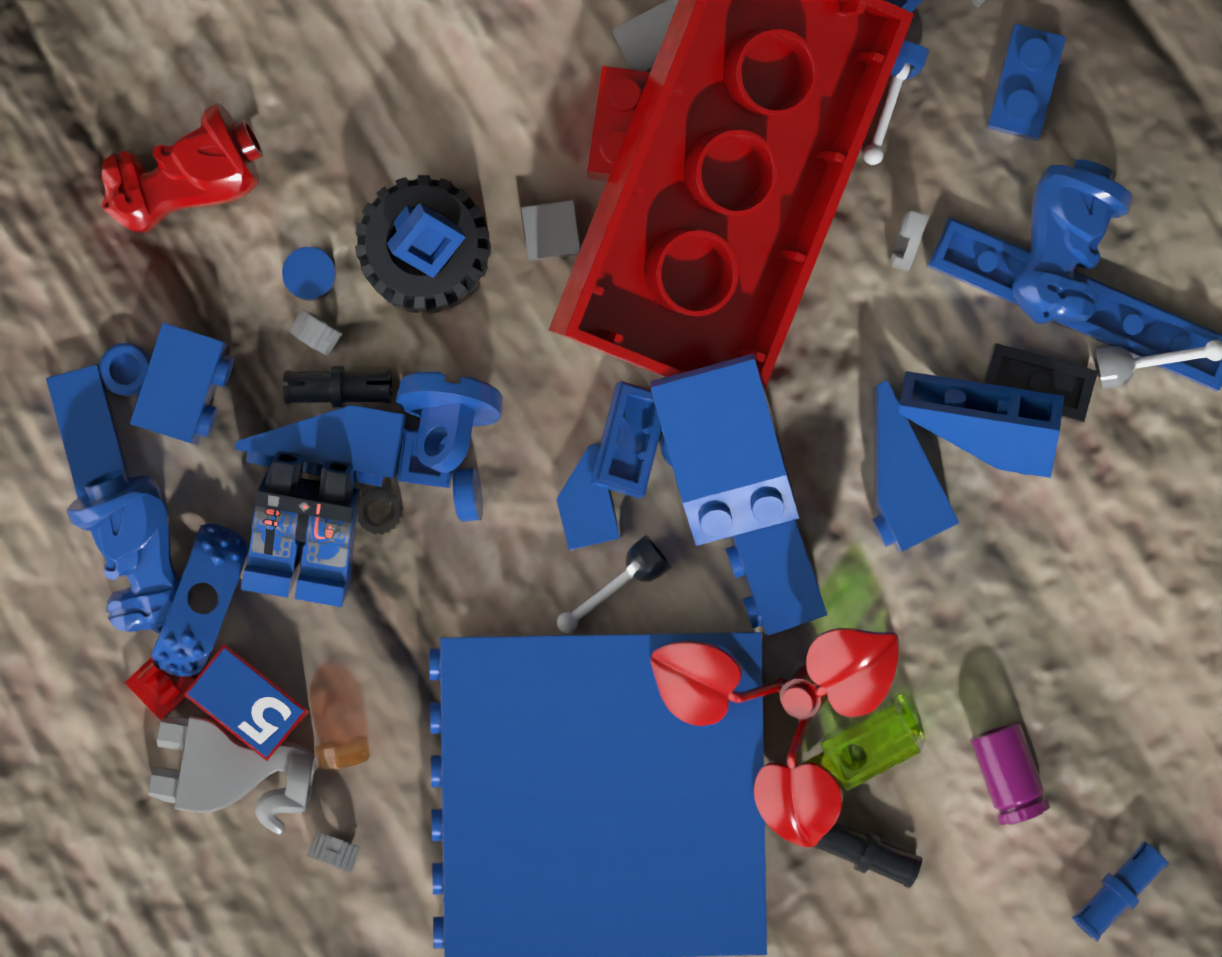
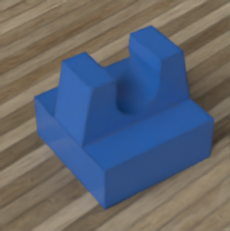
M419 203L415 209L406 205L394 220L397 232L387 245L393 255L434 278L466 236L458 225Z

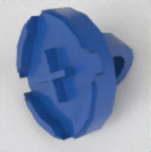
M442 372L413 373L403 377L400 381L396 402L401 409L421 418L416 443L418 459L423 465L438 472L447 473L453 471L462 463L467 455L472 427L497 423L501 418L503 396L492 385L472 377H460L459 384H455L453 382H445L446 374H442ZM447 436L446 445L439 453L440 443Z

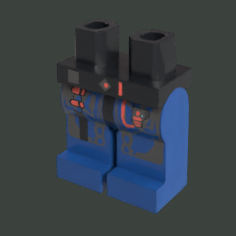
M278 451L273 458L269 471L266 472L257 490L252 535L241 590L288 598L297 578L301 542H303L301 568L297 579L295 599L342 607L350 587L357 506L361 490L354 487L353 465L335 460L325 461L322 467L321 480H309L301 478L304 457L296 453Z

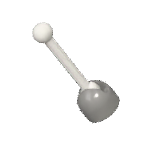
M1212 340L1205 347L1134 358L1130 352L1118 346L1095 348L1101 388L1106 390L1127 384L1133 377L1136 368L1205 357L1212 361H1219L1222 359V342Z

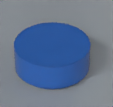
M302 247L293 251L286 258L282 268V278L286 288L294 296L306 301H315L325 297L334 287L336 268L331 258L324 251L315 247Z
M119 343L110 347L102 356L99 364V374L103 384L111 392L128 397L140 394L151 356L143 348L131 343Z
M476 468L457 469L453 474L454 506L457 517L462 522L482 520V488Z

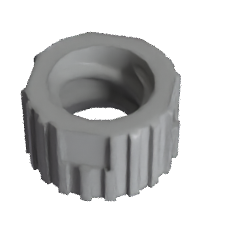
M304 309L300 311L289 329L292 335L325 355L330 354L342 335L338 329Z
M317 832L307 856L352 872L359 847Z

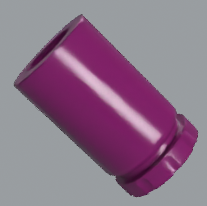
M1020 722L1006 724L970 738L993 807L999 810L996 815L1000 825H1012L1030 820L1043 814L1050 808L1047 797H1042L1044 788Z

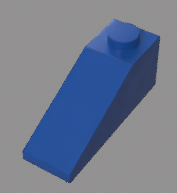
M906 371L898 413L998 470L1051 478L1061 426L1064 396Z
M888 380L873 388L874 506L879 515L871 520L884 546L887 547L894 544L897 552H903L958 524L959 521L907 418L898 413L899 402Z

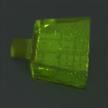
M901 693L882 702L874 711L856 717L826 734L820 743L823 752L803 763L815 762L826 767L837 780L841 781L847 791L921 753L926 738ZM852 744L859 745L866 752V756L856 759L848 753L847 747Z

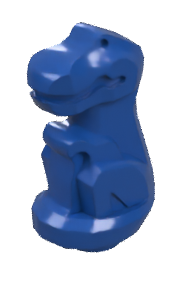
M1084 159L1075 160L1073 167L1050 165L1042 174L1036 186L1032 205L1031 252L1028 263L1016 277L1012 290L1013 297L1020 308L1037 324H1046L1052 320L1067 322L1087 321L1096 310L1094 304L1098 302L1097 291L1093 285L1075 279L1074 271L1078 266L1083 269L1096 267L1100 259L1098 244L1107 231L1110 219L1127 215L1132 204L1131 192L1114 182L1115 173L1104 165Z
M124 470L111 471L87 482L84 485L87 494L74 500L68 506L66 512L71 524L91 532L97 548L106 560L103 569L106 578L115 580L124 575L129 580L130 587L113 592L107 600L106 613L109 612L108 619L112 626L120 631L134 632L145 629L153 630L160 634L181 580V576L173 567L170 555L168 505L163 491L152 477L142 475L127 478ZM189 590L187 600L190 605L191 591Z

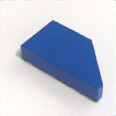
M597 443L588 446L556 499L569 551L620 538L608 489L590 484L598 454Z

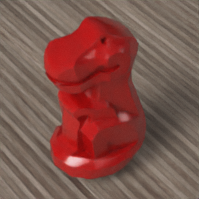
M216 103L205 109L201 117V126L198 129L181 137L171 146L160 144L154 147L152 153L158 166L150 172L145 171L140 157L132 151L120 150L119 154L112 153L106 157L102 164V180L105 187V198L102 202V208L113 219L129 230L145 233L155 228L168 214L175 211L233 202L246 196L259 183V174L254 161L263 157L262 148L254 131L244 118L235 122L222 104Z

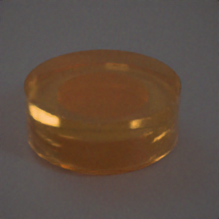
M367 736L337 739L315 747L318 764L322 769L349 767L363 763L371 757Z

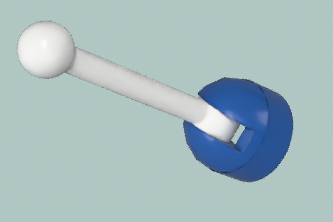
M906 40L903 41L891 72L893 79L872 143L863 150V159L866 163L876 165L882 161L884 153L881 146L902 82L915 77L921 72L930 51L928 48Z

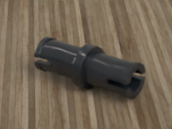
M332 366L331 371L292 372L291 370H285L283 381L288 383V386H283L285 404L331 403L333 408H343L346 402L392 403L393 392L389 391V388H393L391 369H385L384 371H345L344 366Z
M838 822L813 847L854 863V870L864 874L870 870L901 883L907 888H911L917 879L923 861L921 856H915L880 841L881 835L869 831L867 834H864Z

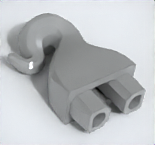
M194 714L189 718L171 717L161 719L157 746L183 750L184 752L181 770L153 767L148 792L149 796L165 802L175 803L174 809L198 813L214 812L239 801L269 775L280 771L284 772L287 776V785L284 788L270 790L258 799L255 813L260 823L272 832L282 835L285 831V825L275 816L276 813L299 814L307 811L314 780L316 756L301 744L284 740L272 757L266 761L211 716Z

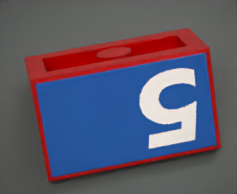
M225 644L183 694L266 761L272 757L292 730L298 728L310 713Z

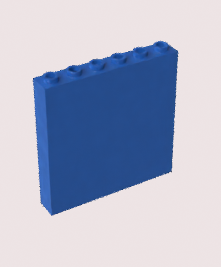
M762 632L440 637V648H429L430 680H440V702H430V734H441V755H431V788L442 787V809H431L432 841H442L443 862L432 863L433 895H443V916H433V949H444V957H700L767 955L765 821L761 817L754 799L755 780L758 772L764 766L763 696L742 703H735L729 700V710L719 722L705 726L691 725L683 722L669 711L660 695L651 665L652 653L666 644L680 641L709 643L726 650L740 664L742 677L734 691L743 692L762 686Z

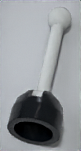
M647 535L643 536L627 552L626 571L572 613L564 612L560 614L557 619L559 630L564 633L573 632L577 628L578 620L632 578L641 582H651L672 568L653 541Z

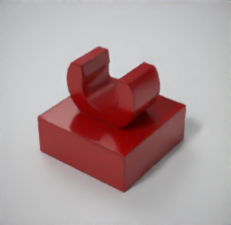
M151 657L124 683L161 721L162 718L168 717L187 698L183 694L195 681L196 677L194 675L176 676L161 670Z

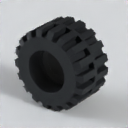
M418 175V179L408 180L407 177L395 180L397 184L387 189L384 186L376 192L378 197L372 204L367 202L362 211L364 214L362 222H357L355 234L358 239L355 251L361 265L360 269L375 291L395 307L399 306L405 308L406 311L414 313L428 311L429 314L440 312V309L448 306L453 308L461 304L460 300L469 294L471 296L478 288L479 280L481 277H485L487 272V262L489 256H491V243L484 216L478 205L471 199V196L462 188L458 189L453 186L451 181L443 178L440 181L430 178V175ZM419 203L423 204L458 225L466 236L454 251L448 264L439 270L434 278L429 275H413L399 266L387 245L397 232L394 220L406 205L415 209Z

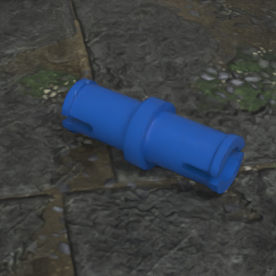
M1143 841L1140 847L1114 875L1106 874L1101 880L1104 886L1077 915L1075 914L1072 917V920L1089 937L1098 942L1101 938L1100 936L1127 907L1133 910L1140 902L1137 898L1139 894L1169 865L1168 861L1154 847Z

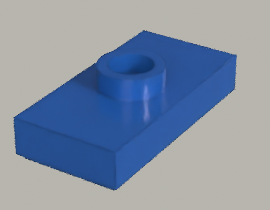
M619 381L615 384L590 484L638 499L645 496L662 429L651 390L624 381Z

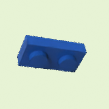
M1018 24L1012 27L986 128L1034 141L1040 139L1066 37Z

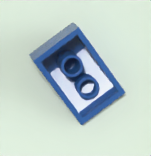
M754 353L649 382L682 504L696 546L799 519L792 482Z

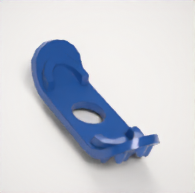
M206 523L200 526L196 534L193 548L152 651L154 663L161 670L169 674L192 676L199 673L205 666L217 639L248 551L245 540L227 527ZM197 583L210 584L218 595L216 607L207 614H199L193 611L188 604V592Z

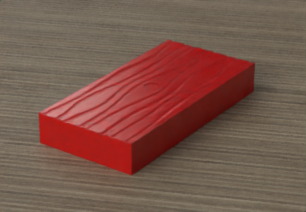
M679 0L548 331L662 377L673 376L754 353L765 390L914 14L885 0Z

